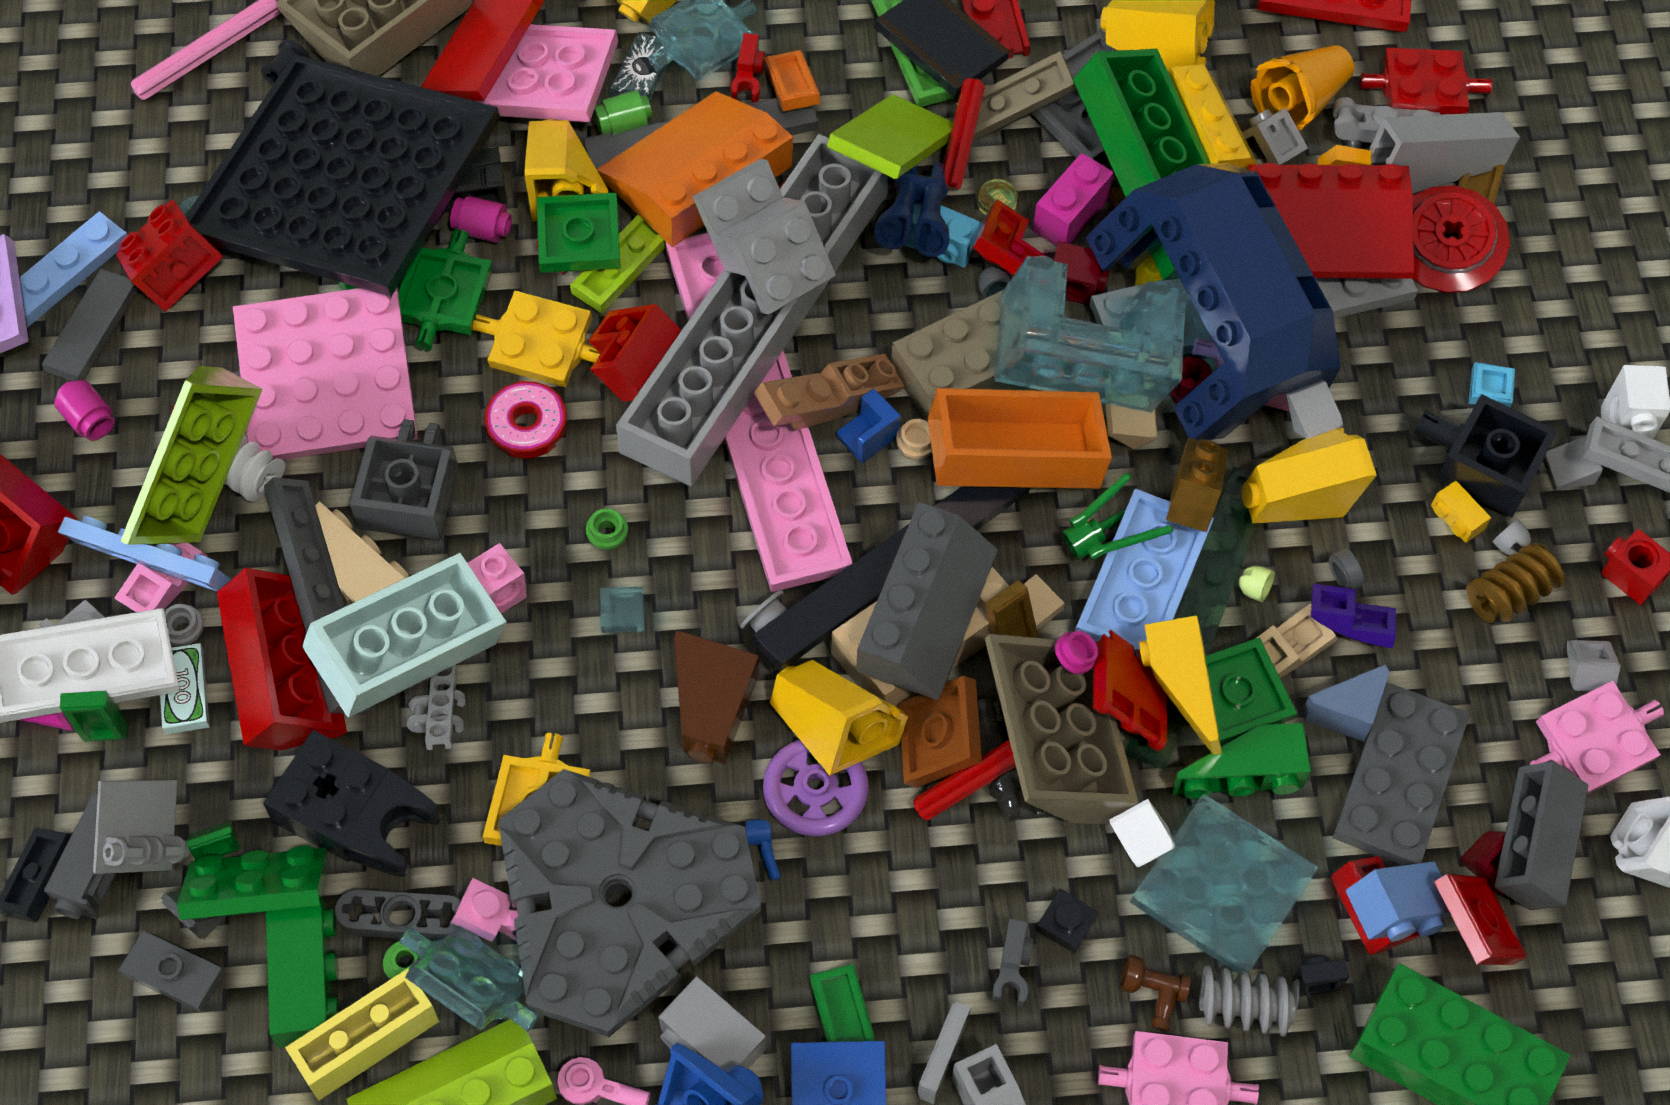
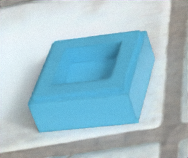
M1475 362L1471 369L1469 404H1476L1480 395L1483 394L1511 407L1513 403L1515 369Z

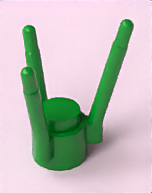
M1125 473L1082 513L1071 518L1069 521L1072 526L1062 531L1068 548L1077 560L1087 555L1092 560H1095L1105 553L1173 532V527L1167 525L1102 545L1100 544L1106 540L1103 531L1121 521L1126 509L1100 523L1094 518L1089 521L1087 520L1131 480V474Z

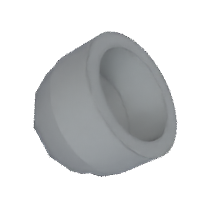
M1516 519L1492 542L1502 552L1511 555L1519 552L1521 549L1518 544L1521 546L1530 544L1531 537L1527 528Z

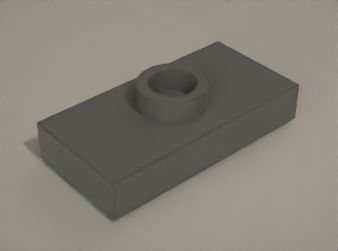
M145 931L141 932L118 970L121 975L200 1013L225 973L222 967Z

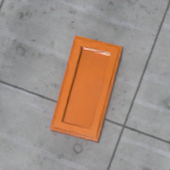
M802 50L765 57L766 71L783 112L820 104V93Z

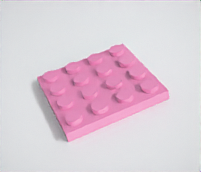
M357 288L233 306L241 378L263 389L247 427L248 443L251 441L257 442L260 446V452L269 450L272 452L273 460L276 458L285 460L365 448L367 440L371 435L397 439L403 419L414 420L415 437L413 440H418L398 288H396L392 297Z

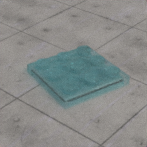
M1203 794L1173 837L1175 847L1159 857L1133 894L1130 903L1237 974L1241 970L1247 971L1249 974L1319 867Z

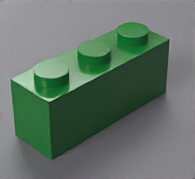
M323 898L321 899L320 906L266 911L269 1031L271 1038L278 1048L290 1045L341 1012L339 998L332 997L331 982L339 980L337 954L330 953V937L337 936L336 915L334 909L328 910Z

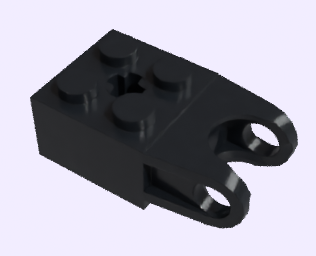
M312 730L263 803L272 822L277 826L319 848L326 847L327 852L346 862L353 861L398 877L406 876L411 867L408 866V861L387 843L390 831L396 825L405 821L438 825L444 816L436 803L390 769Z

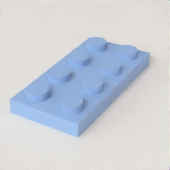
M1135 489L1113 541L1167 525L1173 527V532L1107 553L1075 631H1083L1091 636L1095 642H1098L1103 634L1110 637L1109 631L1112 630L1134 646V655L1137 656L1135 651L1136 649L1140 650L1139 641L1147 640L1145 624L1174 620L1214 518L1212 517L1207 533L1166 521L1170 501Z

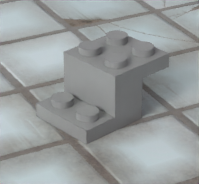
M759 159L692 197L724 270L746 276L761 313L769 315L836 276L806 203L782 196L768 160Z

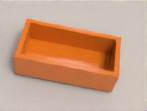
M936 389L927 420L937 486L1100 489L1112 456L1099 392Z

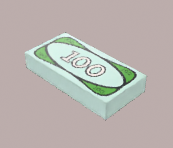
M201 643L173 647L171 649L179 692L160 695L162 729L165 734L210 728L204 649Z

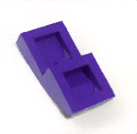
M1313 583L1311 618L1349 638L1377 646L1393 648L1396 637V608L1356 603V589Z

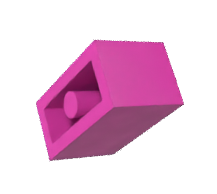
M1081 153L1036 204L1032 231L1057 247L1059 241L1071 244L1108 202L1114 172Z

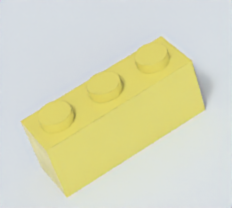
M407 968L285 1048L319 1101L439 1023V1020L429 999Z

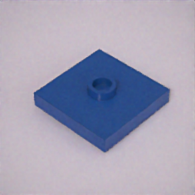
M885 1041L791 1043L792 1105H886Z

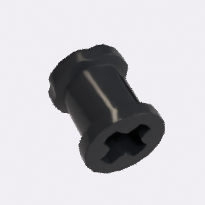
M283 40L278 46L279 52L272 62L265 64L261 69L262 76L272 86L294 54L311 58L305 48L293 40Z

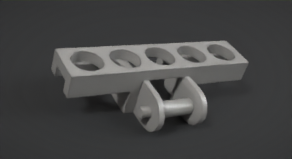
M456 665L446 669L450 671V674L447 676H439V673L431 676L429 695L415 696L409 700L408 707L414 712V715L407 719V727L412 732H426L425 742L427 750H433V745L445 744V749H451L453 725H455L456 732L463 731V719L453 715L454 699L457 700L459 707H463L466 701L465 694L456 690ZM438 685H449L447 690L438 691Z

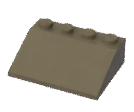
M279 0L276 2V5L280 12L326 63L380 76L469 9L473 2L472 0Z
M997 634L987 635L985 642L1024 801L1071 823L1108 825L1110 823L1109 820L1138 804L1117 720L1112 715L1101 714L1093 708L1094 666L1084 674H1074L1061 665L1056 656L1055 643L1057 640Z

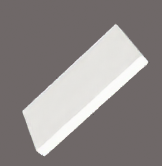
M164 608L0 635V723L62 712L60 709L61 693L106 690L113 702L117 703L179 692Z

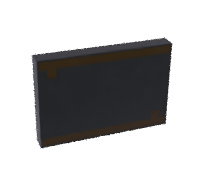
M903 0L875 20L874 28L954 98L960 94L962 83L966 78L980 80L1008 60L1010 51L950 0Z

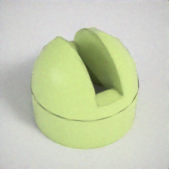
M1254 565L1247 567L1243 572L1244 576H1241L1239 579L1240 589L1249 598L1263 602L1270 592L1275 572L1263 566Z

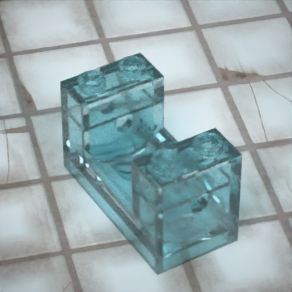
M1027 256L1002 292L995 381L1042 391L1099 392L1101 403L1152 413L1182 380L1186 289L1172 287L1171 284L1163 281H1147L1118 316V328L1064 317L1068 264L1054 262L1046 256Z

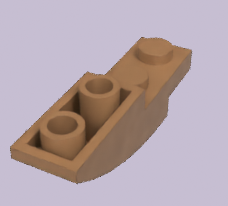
M886 354L832 362L820 373L762 382L754 391V394L773 426L791 424L794 430H798L861 410V397L873 388L886 399L900 392L905 385Z

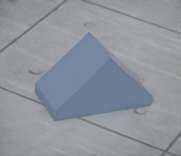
M1383 665L1309 695L1301 712L1304 720L1364 742L1373 725L1390 673L1387 666Z

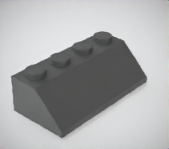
M918 502L857 648L856 672L940 700L998 552L996 547L960 515Z

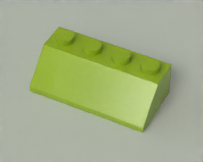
M515 1016L346 1098L348 1105H546L557 1099L553 1084L519 1016Z

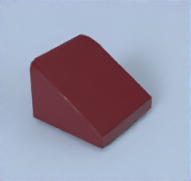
M1488 831L1469 848L1460 860L1474 875L1486 878L1496 894L1503 896L1504 893L1495 888V882L1506 832Z

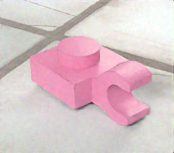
M472 878L451 923L491 942L495 939L498 931L517 941L514 919L518 917V912L509 909L511 905L510 895Z

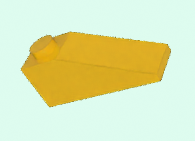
M1197 615L1145 624L1147 640L1139 641L1143 666L1152 667L1157 683L1213 755L1222 754L1204 645Z

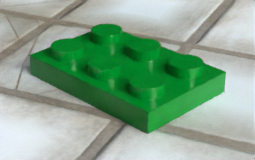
M304 845L291 848L285 852L267 853L263 850H254L242 856L222 858L219 855H207L196 861H190L177 902L180 920L320 906L329 865L327 848L314 849L311 846Z

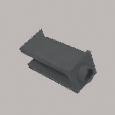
M94 793L44 889L55 904L54 910L72 919H80L81 914L97 919L99 915L95 908L96 906L101 907L117 874H93L97 794Z

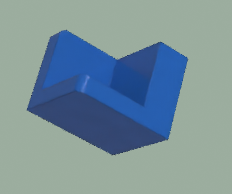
M873 388L861 397L860 415L837 431V438L861 463H864L896 439L897 432L900 429L901 415Z

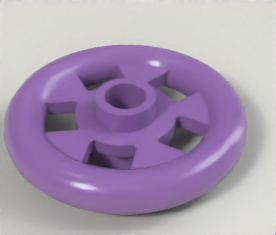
M800 739L786 745L772 758L763 779L764 799L774 818L781 825L795 833L813 837L831 835L852 824L862 812L869 791L868 777L862 762L844 769L849 774L851 785L839 788L835 774L829 776L819 764L807 765V755L812 754ZM787 768L798 771L794 780V786L781 783L783 773ZM813 779H819L824 783V786L815 790L810 788L808 783ZM795 797L802 804L809 807L803 816L798 815L788 807ZM834 799H837L843 808L834 815L827 817L820 807H824Z

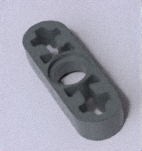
M351 890L343 894L335 906V915L341 928L353 936L451 942L461 938L467 931L451 922L449 927L443 928L440 920L436 918H426L427 927H422L424 924L423 907H428L427 910L430 917H444L446 910L450 909L455 914L461 900L450 895ZM356 904H362L366 912L379 913L378 905L382 904L380 910L382 924H377L378 921L373 914H362L359 916L358 922H353L347 911H354ZM401 905L411 906L415 910V917L411 923L406 926H395L390 922V915L396 907Z

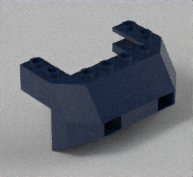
M1230 163L1195 164L1133 190L1086 236L1103 271L1109 270L1119 260L1125 269H1136L1162 244L1220 353L1224 363L1173 407L1189 438L1196 440L1225 438L1276 394L1290 393L1321 380L1326 381L1329 388L1341 368L1333 310L1257 172Z

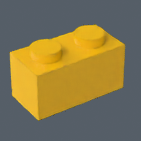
M1457 481L1439 491L1431 504L1435 514L1439 518H1443L1451 527L1452 532L1465 543L1483 532L1491 520L1486 511Z

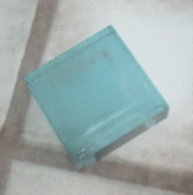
M643 587L600 588L602 633L644 631Z

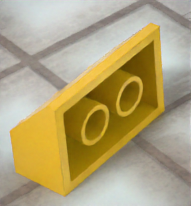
M1200 64L1172 67L1168 73L1210 163H1230L1245 169L1249 168V164H1258L1218 84L1206 66Z

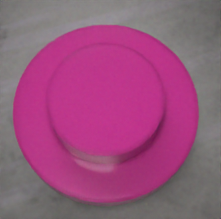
M1083 631L1067 632L1060 636L1055 643L1056 656L1061 665L1074 674H1084L1094 666L1095 659L1098 656V648L1095 641Z

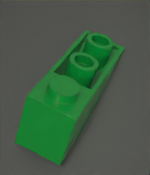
M1303 723L1258 725L1222 746V754L1213 755L1210 753L1177 772L1171 791L1172 795H1185L1189 799H1201L1208 797L1211 793L1229 792L1230 796L1244 797L1253 794L1255 791L1273 790L1275 794L1285 795L1303 789L1311 772Z

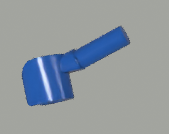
M765 820L746 821V834L749 846L761 845V853L770 881L780 879L781 876L771 844L770 824Z

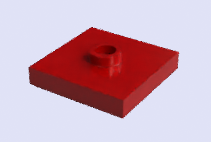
M1446 874L1434 881L1476 964L1515 965L1527 958L1525 956L1527 954L1486 878Z

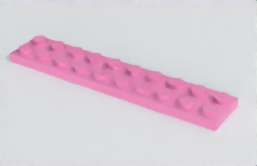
M708 233L687 237L674 247H671L666 242V252L688 321L724 270ZM782 351L762 382L792 377L784 351ZM754 394L724 438L770 591L775 592L780 589L784 590L832 578L853 563L809 427L794 430L791 424L773 426Z

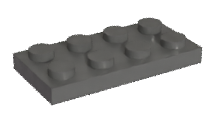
M1387 682L1332 838L1403 866L1422 863L1470 713Z

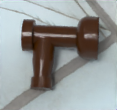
M1129 954L1124 967L1120 990L1135 993L1142 986L1159 991L1155 1017L1152 1019L1151 1028L1169 1032L1171 1024L1169 1020L1174 1010L1175 1002L1185 1003L1191 985V976L1181 974L1179 978L1146 969L1145 961L1142 958Z

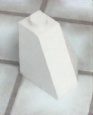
M1670 796L1633 802L1610 835L1612 845L1619 851V854L1615 857L1616 864L1625 873L1670 888Z

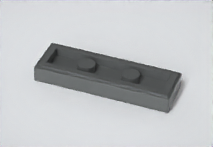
M100 269L42 362L45 372L71 381L84 380L139 288L127 277Z

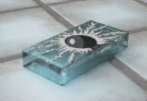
M639 32L610 87L611 97L637 90L640 97L646 95L650 101L675 51L674 42Z

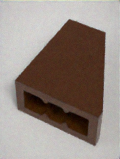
M677 630L674 636L683 750L691 758L699 762L712 763L716 761L725 764L760 674L759 655Z

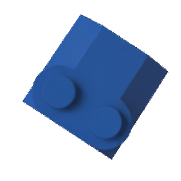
M679 1043L671 1047V1057L659 1101L655 1105H761L763 1100L761 1082L752 1070L740 1065H732L728 1069L723 1070Z

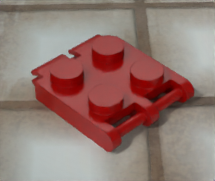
M1110 630V637L1103 634L1101 639L1096 642L1098 656L1094 664L1093 708L1101 714L1112 715L1121 721L1123 729L1135 735L1140 734L1148 740V745L1151 748L1160 751L1167 743V694L1157 683L1152 667L1143 666L1140 650L1136 649L1137 656H1135L1134 646Z

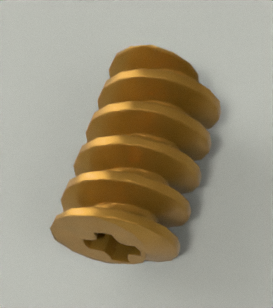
M1539 543L1523 546L1519 552L1508 556L1506 561L1499 562L1493 569L1482 573L1480 578L1470 581L1466 587L1467 596L1472 608L1483 621L1494 623L1497 618L1505 623L1512 620L1514 613H1523L1526 610V604L1535 605L1538 603L1539 595L1542 597L1548 596L1552 592V587H1562L1565 583V575L1556 558L1545 546Z

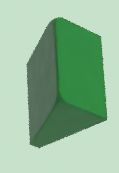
M231 820L188 835L186 840L187 847L195 861L207 855H219L222 857L241 849L234 824Z

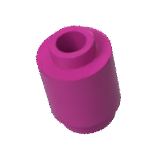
M467 196L465 199L458 197L455 200L450 215L451 228L459 229L460 233L461 229L469 233V237L498 243L502 236L507 237L510 232L512 215L507 213V206L505 204Z
M70 381L58 390L54 406L79 436L95 441L103 438L112 430L115 424V419L112 416L113 411L88 381Z

